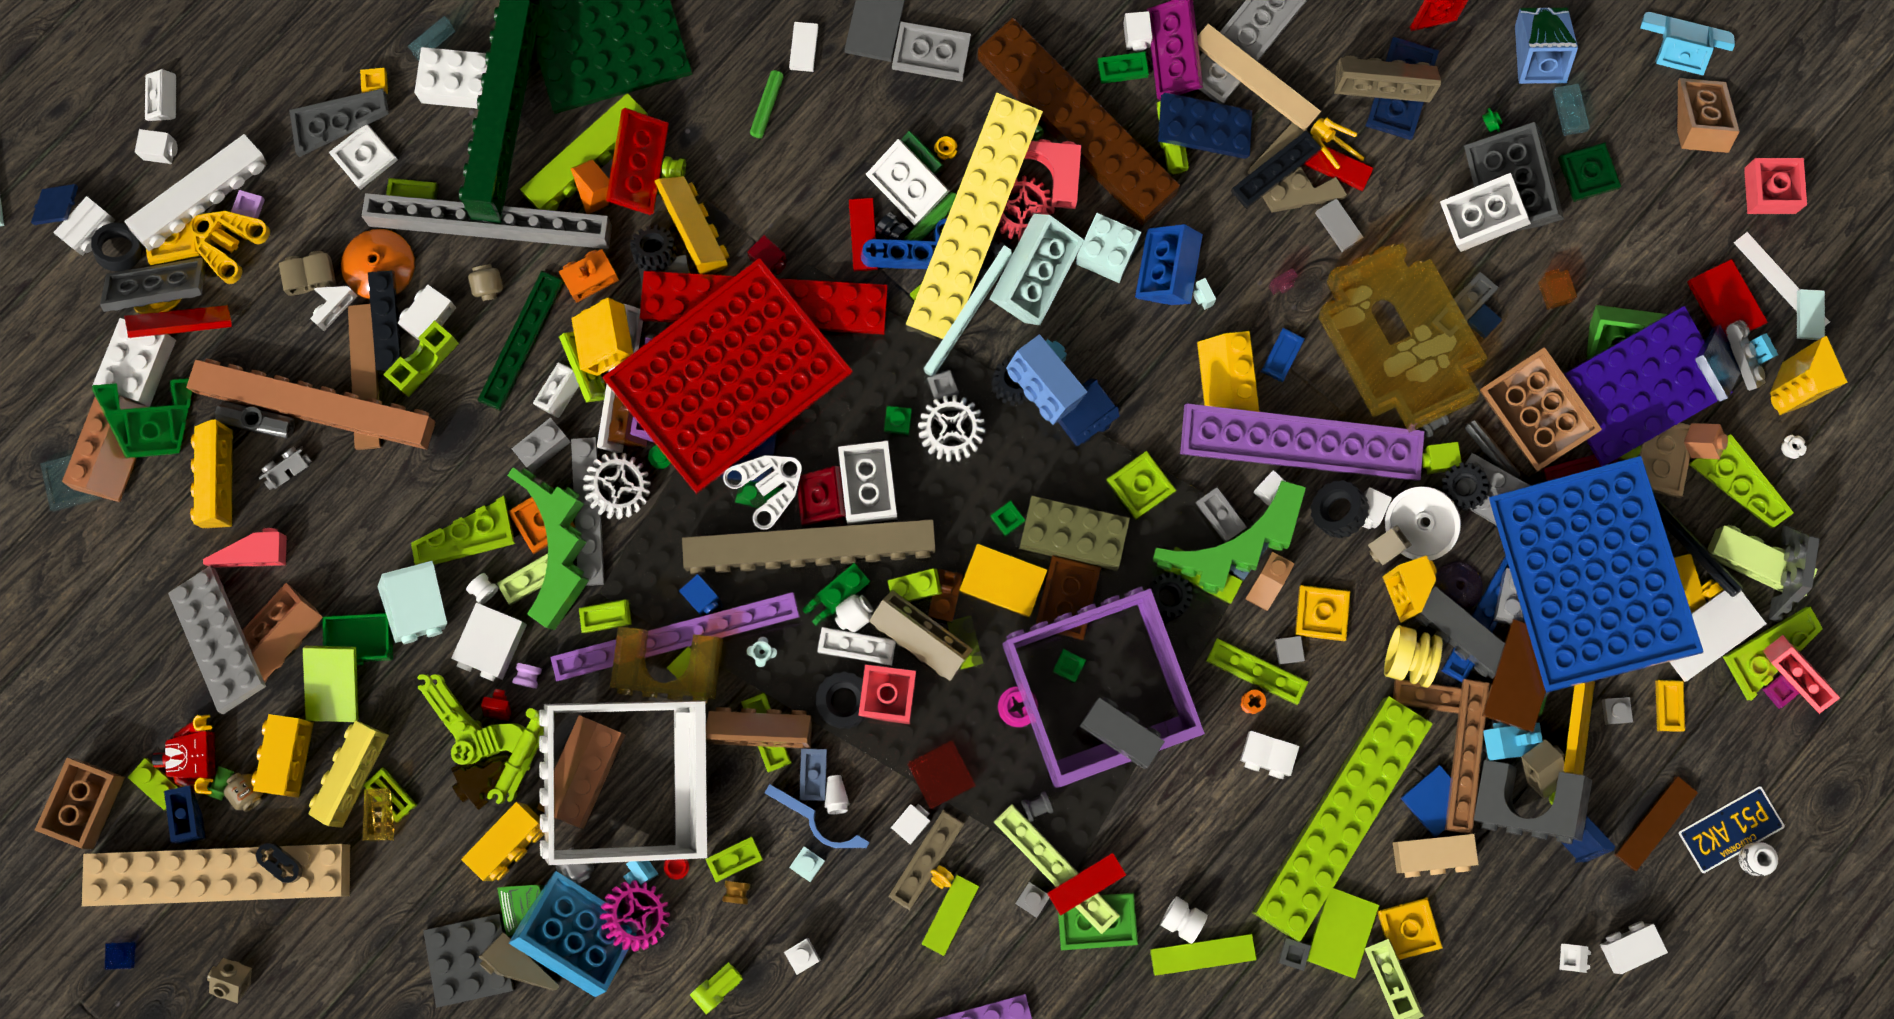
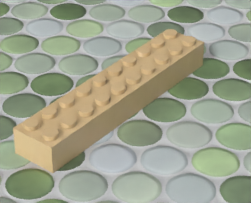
M350 845L280 846L302 865V876L294 883L279 881L257 862L256 852L259 847L83 854L82 906L350 896ZM266 850V851H265V854L267 855L265 861H267V860H273V861H275V862L278 861V860H277L275 857H273V855H272V853L274 852V850H272V851H267V850ZM283 864L281 865L286 870L285 877L294 875L292 872L294 866L287 867Z

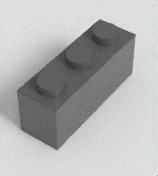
M1106 697L1104 700L1098 698L1080 724V727L1143 769L1148 768L1165 742L1160 738L1161 734L1152 727L1148 726L1146 729L1138 724L1140 720L1131 713L1126 712V714H1123L1117 710L1118 705Z

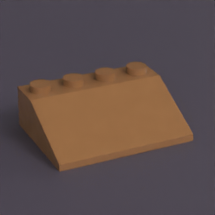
M1545 347L1480 389L1481 394L1535 472L1543 469L1602 430Z

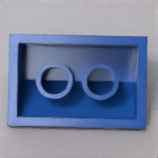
M1185 224L1147 229L1135 298L1168 305L1191 304L1203 234Z

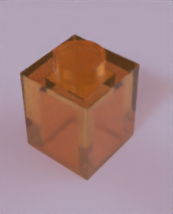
M1559 269L1548 271L1538 283L1547 310L1570 304L1577 298L1568 270L1559 272Z

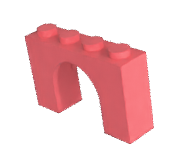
M1046 139L1031 141L1024 158L1043 163L1051 172L1053 178L1051 207L1076 209L1081 145H1076L1071 141H1064L1062 143H1052Z

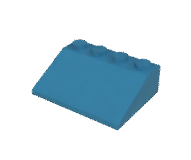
M557 871L553 873L509 941V944L594 997L607 991L629 950L622 949L623 942L617 946L613 945L616 937L613 936L607 939L606 935L610 932L609 928H601L603 924L607 923V920L599 918L601 914L607 913V911L601 908V905L606 902ZM617 910V918H618V917H621V916L623 915V913L620 912L619 910ZM621 925L625 932L636 936V933H633L629 926Z

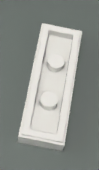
M822 627L817 652L892 666L896 642L893 639Z

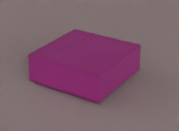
M1779 674L1762 689L1778 709L1783 708L1799 694L1782 674Z

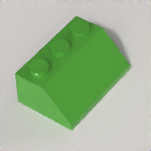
M1596 305L1589 326L1587 360L1667 314Z

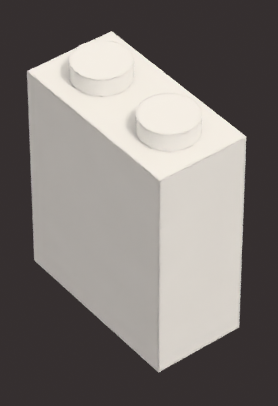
M476 603L451 659L458 661L457 667L471 672L472 668L480 670V676L493 682L495 677L503 680L527 624Z

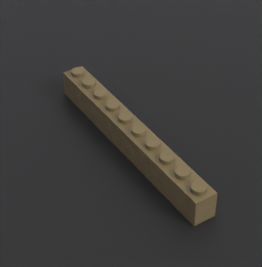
M933 520L682 538L684 569L690 571L692 575L705 574V570L715 569L716 573L730 572V568L739 567L741 571L756 570L755 566H765L766 569H779L781 564H790L791 567L806 566L805 563L815 562L817 566L830 565V561L840 560L841 564H851L856 562L855 559L863 558L866 559V562L880 561V557H890L891 560L906 559L905 555H915L916 558L931 557L930 554L935 553Z

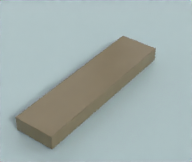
M943 810L888 897L910 911L933 875L931 870H935L965 823Z

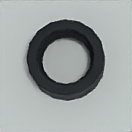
M123 223L103 225L95 231L91 238V248L97 263L104 269L110 271L131 269L139 262L142 256L141 242L130 231L128 226ZM115 237L128 239L132 244L131 250L123 256L110 257L102 252L103 244Z

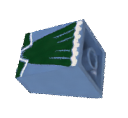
M1520 8L1515 24L1519 84L1567 83L1578 49L1568 8Z

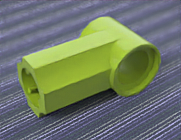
M728 962L711 979L705 980L690 996L707 1015L724 1000L723 997L728 992L733 990L743 980V977Z

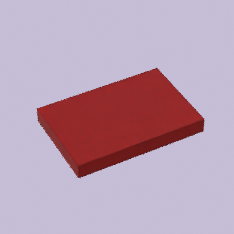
M1732 259L1687 281L1712 328L1721 325L1726 334L1728 325L1741 320L1746 322L1751 332L1768 323Z

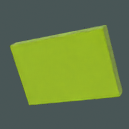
M304 646L303 667L306 721H358L356 647Z
M1333 888L1323 904L1310 943L1311 948L1307 961L1355 979L1379 905Z

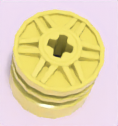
M1398 625L1393 632L1387 649L1384 675L1402 681L1408 671H1410V682L1412 684H1416L1419 681L1421 686L1428 688L1433 682L1441 663L1442 637L1433 635L1430 639V634L1424 632L1417 642L1415 629Z

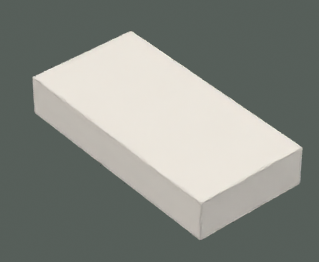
M794 22L790 70L814 72L818 24Z

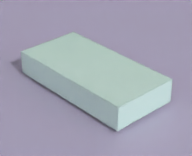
M1800 289L1797 291V339L1819 340L1825 337V291Z

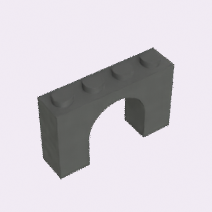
M1484 760L1474 821L1481 823V828L1497 831L1498 827L1507 828V833L1522 835V831L1531 832V837L1547 840V836L1557 837L1556 841L1566 844H1573V840L1582 841L1592 786L1590 778L1583 775L1559 772L1555 798L1551 808L1540 817L1525 819L1517 813L1512 800L1517 768L1507 763Z

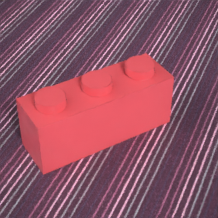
M1784 635L1763 650L1769 661L1819 714L1840 699L1832 686Z

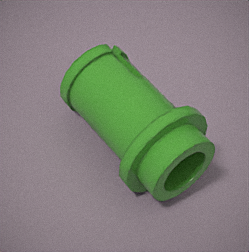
M218 766L210 788H207L212 793L207 794V796L222 801L225 796L224 789L228 785L226 781L234 772Z

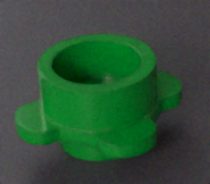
M1488 108V112L1482 115L1484 123L1489 132L1494 130L1500 132L1499 125L1502 124L1497 111L1492 113L1491 109Z

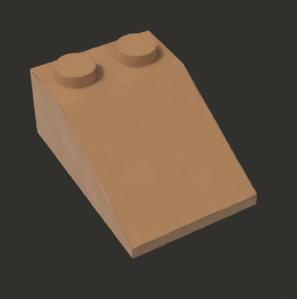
M1679 78L1677 132L1681 149L1729 153L1740 131L1726 82Z

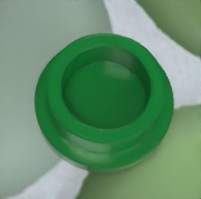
M657 445L651 448L648 458L652 466L658 469L667 468L671 464Z

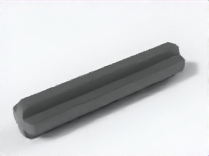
M1473 420L1466 425L1465 430L1496 467L1516 478L1520 477V472L1477 420Z

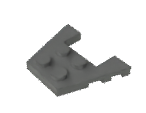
M1785 525L1782 526L1779 546L1786 549L1784 553V560L1787 561L1786 571L1782 573L1780 580L1783 592L1782 595L1772 598L1769 620L1777 622L1782 620L1781 614L1783 612L1789 613L1792 610L1793 602H1799L1812 589L1819 546V538Z

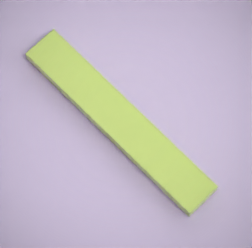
M1013 804L994 821L1055 887L1079 874ZM1098 893L1076 906L1079 912L1101 934L1120 917Z

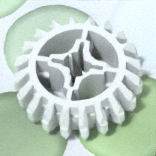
M953 395L952 402H948L947 396H943L942 404H940L939 400L935 399L933 400L935 408L927 405L926 410L929 414H921V419L926 422L918 423V428L924 430L919 432V438H927L922 442L923 447L932 445L928 453L933 454L937 450V459L939 460L943 454H947V462L951 461V455H955L956 460L960 461V453H963L968 458L970 457L968 448L976 452L978 447L974 442L978 444L983 442V439L978 435L985 434V429L979 427L985 421L981 418L976 419L981 415V411L976 410L972 412L975 407L973 402L965 406L967 400L965 397L961 399L960 403L957 402L956 395ZM946 411L960 412L954 417H947L941 414ZM966 418L969 419L972 425V433L969 438L961 429ZM934 419L938 421V424L943 429L937 439L934 438L931 432ZM950 424L952 426V424H955L956 432H947V425ZM952 439L963 443L958 446L943 445V443L945 444Z
M616 452L611 454V460L606 454L602 455V462L595 459L593 461L594 467L589 466L587 468V472L590 475H585L583 478L585 482L590 483L583 486L584 491L591 492L585 496V499L594 500L590 507L593 509L598 505L600 507L598 510L599 515L605 510L608 511L607 518L609 519L612 518L614 512L617 519L623 517V512L628 518L632 516V510L638 513L641 510L639 505H645L647 502L644 497L650 495V491L645 488L649 487L651 482L643 480L648 476V472H640L643 467L642 463L637 466L633 464L636 460L635 457L626 461V453H623L620 459H618ZM617 468L613 477H598L606 469ZM625 471L631 475L635 482V486L634 483L627 481V479L625 478ZM618 478V482L620 483L619 486L622 487L615 494L616 490L613 488L614 486L612 485ZM598 485L608 493V501L599 492ZM620 495H635L630 502L617 504Z

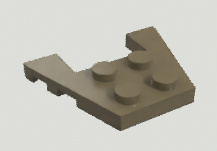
M1292 122L1249 168L1247 173L1251 174L1305 131ZM1300 167L1265 194L1263 199L1271 212L1300 208L1303 205L1322 204L1336 198L1338 201L1343 200L1347 194L1336 177L1314 188Z

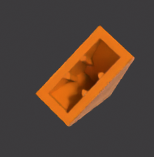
M588 160L572 167L571 171L586 214L608 206L609 202L606 201L609 178L594 160Z

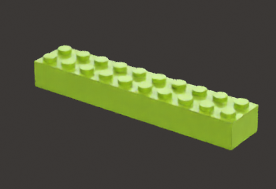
M1390 696L1382 699L1252 911L1253 914L1291 939L1299 942L1302 940L1431 728V722Z

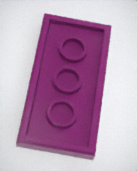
M1171 0L1148 8L1147 12L1149 11L1152 32L1151 51L1157 99L1161 101V95L1164 93L1181 95L1203 88L1193 0Z

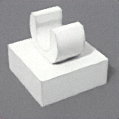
M1561 944L1560 970L1587 973V970L1590 969V965H1587L1588 955H1591V951L1588 950L1587 946Z

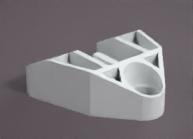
M765 455L732 466L724 472L723 481L725 485L729 488L737 489L750 480H754L770 467H773V472L755 484L763 497L780 484L784 483L786 487L756 509L753 514V522L756 527L760 529L771 528L795 497L801 474V464L797 459ZM788 461L794 462L797 466V472L792 476H788L783 472V465ZM732 470L739 471L742 475V480L737 485H732L727 480L728 473ZM767 511L770 513L771 521L768 525L763 526L758 523L757 515L759 512Z

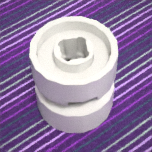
M1176 896L1166 910L1160 925L1171 932L1178 930L1179 937L1192 944L1203 928L1208 915L1197 908L1190 910L1188 903Z

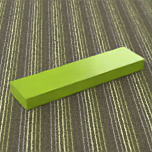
M1218 638L1215 640L1206 662L1295 705L1299 704L1308 684V681Z
M1252 934L1150 949L1154 976L1256 960Z

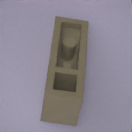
M504 932L479 955V958L482 960L480 965L489 974L495 972L497 975L552 991L559 988V985L528 955L509 944L511 939Z

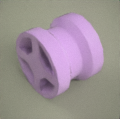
M517 663L516 669L518 672L517 676L513 678L512 683L537 689L538 682L536 680L537 676L541 674L542 669Z

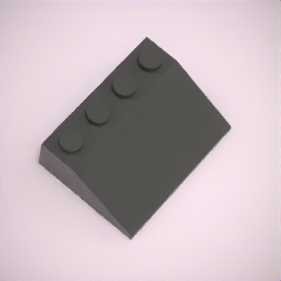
M1535 122L1464 145L1474 188L1511 173L1531 224L1514 231L1540 227L1564 219L1542 130Z

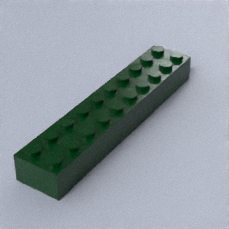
M500 0L499 7H495L494 20L496 23L495 28H492L490 31V43L492 44L490 51L487 50L486 73H482L481 77L482 95L477 97L478 115L474 117L472 123L474 136L473 140H469L468 154L470 156L469 161L464 164L463 170L465 182L459 189V199L462 200L465 210H467L471 219L501 223L542 6L541 0Z

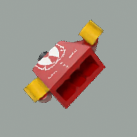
M197 715L192 722L177 731L173 739L166 741L165 752L154 753L152 756L154 768L166 767V776L173 777L175 784L181 787L190 785L193 792L201 794L212 793V791H208L207 786L215 778V733L203 731L212 729V725H206V719L210 715Z

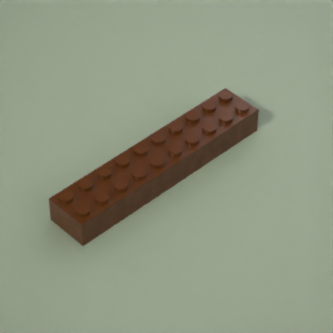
M1014 18L1008 21L978 48V60L1019 102L1043 111L1039 122L1060 143L1071 141L1076 145H1081L1080 164L1142 226L1177 195L1180 185Z

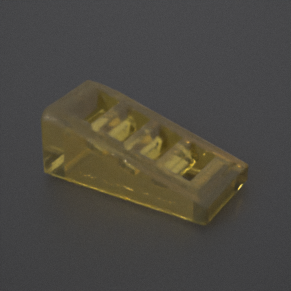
M390 788L365 789L362 841H394ZM373 797H382V802H373ZM374 807H382V811L374 812ZM375 818H381V822L375 823ZM376 828H381V833H376Z

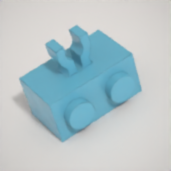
M1501 722L1494 723L1493 729L1483 731L1489 761L1522 757L1539 743L1543 742L1540 723H1536L1532 733Z

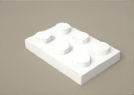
M899 139L866 173L869 179L916 226L950 191Z

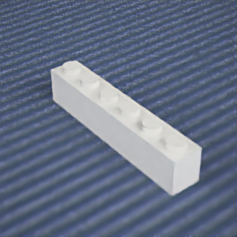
M243 134L124 222L148 251L158 248L169 236L182 231L185 225L195 216L204 214L206 209L213 204L220 203L225 198V195L233 189L240 188L252 175L262 172L267 162L263 154Z

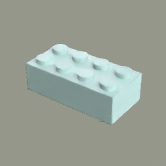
M1033 214L990 300L1024 323L1041 325L1084 239L1050 215Z

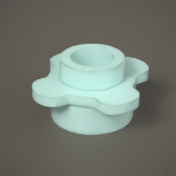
M760 637L758 642L747 648V654L755 659L758 667H764L766 661L776 657L777 650L771 648L766 637ZM764 650V654H760L759 651Z

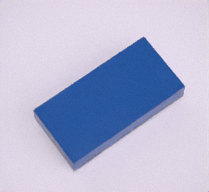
M1282 328L1261 372L1283 383L1305 338Z

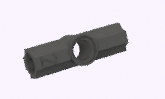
M221 401L215 411V419L222 424L250 430L256 434L263 433L289 439L293 435L295 428L294 418L261 411L255 407H244ZM259 415V421L255 425H251L252 418Z

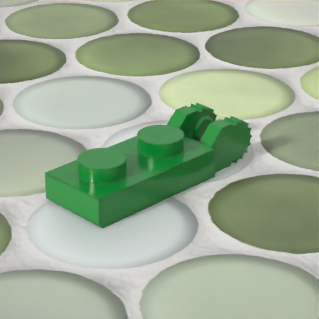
M853 563L816 595L817 597L812 599L802 610L807 614L814 610L818 604L823 603L827 609L815 616L812 621L817 626L829 615L835 614L836 607L851 595H857L871 582L857 565Z

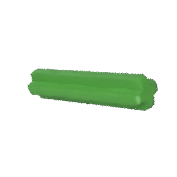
M772 70L769 75L750 130V134L753 137L761 139L764 135L783 80V73Z
M951 192L903 240L921 241L936 227L937 223L949 214L956 194Z

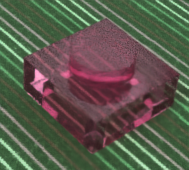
M1292 268L1273 279L1269 289L1273 295L1279 291L1283 294L1295 286L1293 283L1298 275Z

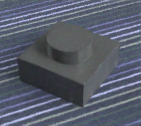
M1284 938L1278 963L1304 971L1311 946Z

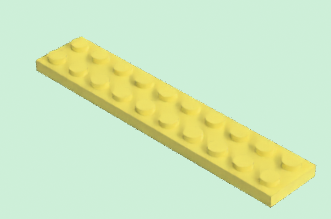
M996 93L906 325L943 339L964 308L1043 111Z

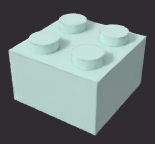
M1096 213L1077 254L1075 264L1120 283L1138 244L1141 232Z

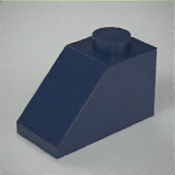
M189 785L164 791L171 842L185 844L206 839L203 815L192 786Z

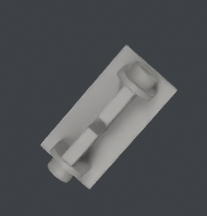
M293 446L282 454L283 459L276 464L274 461H271L262 467L263 473L260 474L259 479L266 477L267 480L264 483L269 490L272 488L277 489L290 479L285 472L287 469L295 476L309 467L308 464L312 461L307 454L301 455L302 446L297 450Z

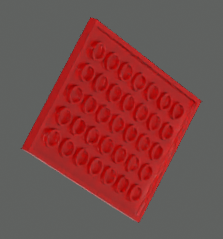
M759 258L602 378L697 495L724 474L728 468L742 460L850 376L853 371Z

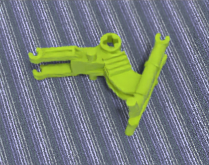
M419 675L417 678L425 680L426 683L425 685H419L418 689L423 693L439 718L444 722V725L455 737L456 743L451 749V757L454 762L461 765L472 764L505 750L512 753L509 760L505 762L506 766L495 788L489 791L487 798L494 799L497 794L498 799L496 803L502 804L506 799L507 793H509L507 801H514L517 797L516 791L527 770H530V764L539 748V736H544V726H541L539 723V710L529 708L526 711V716L531 719L527 728L516 723L489 725L483 728L480 721L474 720L465 712L445 684V680L441 675Z

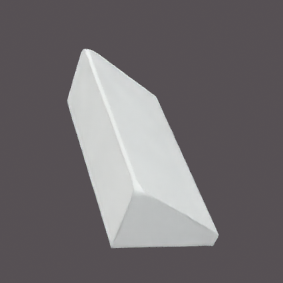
M163 69L146 74L145 120L175 119L176 75Z
M558 362L533 404L559 418L579 387L572 368Z

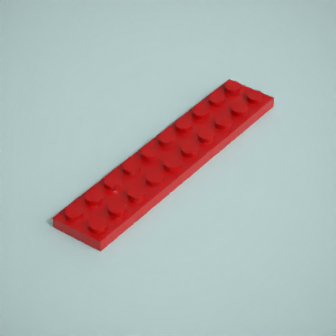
M644 271L640 320L674 323L735 276ZM777 279L819 331L885 334L887 285Z

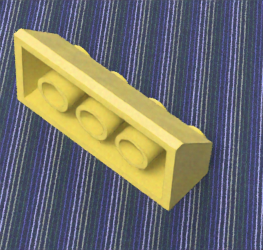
M355 721L354 724H351L345 732L344 738L346 740L342 748L339 747L333 756L334 764L331 770H328L321 780L323 786L319 794H315L310 801L309 808L311 809L308 814L327 826L343 828L389 735L362 722Z

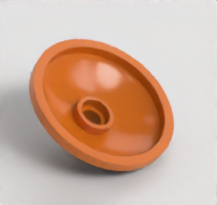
M372 229L356 236L346 247L341 260V271L346 284L357 295L366 299H370L368 272L395 271L397 295L409 284L415 269V258L410 245L399 234L386 229ZM377 256L376 262L370 263V259Z

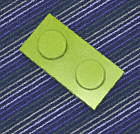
M934 568L888 580L890 592L893 590L908 602L942 594L938 571Z
M144 758L127 777L165 811L167 810L164 791L180 788L160 768H154L152 761L148 758Z
M750 837L705 860L717 883L763 861V858L753 837Z

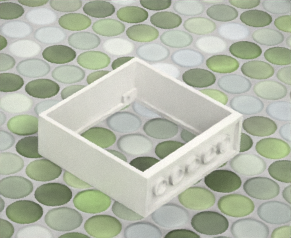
M705 701L544 704V710H539V723L541 726H544V736H539V750L544 753V762L539 764L540 778L544 779V788H540V804L545 806V814H540V830L545 832V840H540V856H542V859H545L548 865L707 858ZM674 710L675 845L554 850V713Z

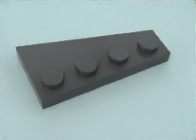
M378 89L289 110L295 152L298 157H301L388 115L386 92L383 89Z

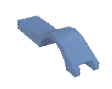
M770 784L766 789L765 794L808 818L809 826L814 836L823 844L833 848L868 847L870 842L858 835L842 843L827 840L817 829L815 810Z

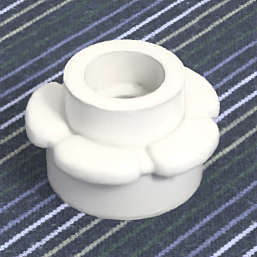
M1788 435L1781 445V450L1785 456L1796 459L1800 455L1805 454L1807 447L1804 445L1805 440L1801 436Z

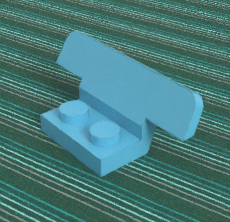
M1646 12L1642 18L1641 29L1663 34L1664 39L1655 61L1659 65L1704 75L1714 47L1733 51L1735 46L1734 35L1729 31L1652 12Z

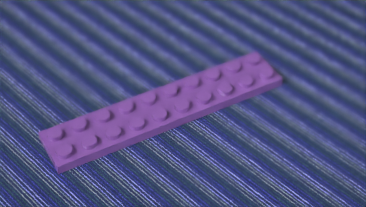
M1185 404L1180 454L1418 481L1421 480L1424 431Z

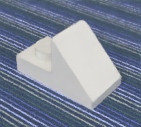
M348 286L314 288L326 300V303L319 305L314 310L313 316L310 319L325 331L356 299L357 294Z

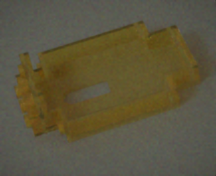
M1401 243L1399 245L1382 246L1375 250L1373 254L1356 258L1351 265L1339 266L1333 269L1328 276L1327 285L1337 302L1333 300L1324 304L1322 309H1320L1318 318L1371 415L1376 417L1396 408L1410 433L1476 402L1480 393L1468 373L1483 367L1487 356L1432 260L1429 259L1424 262L1419 260L1408 268L1404 261L1407 249ZM1380 300L1391 302L1410 336L1390 345L1372 314L1371 307L1373 304Z

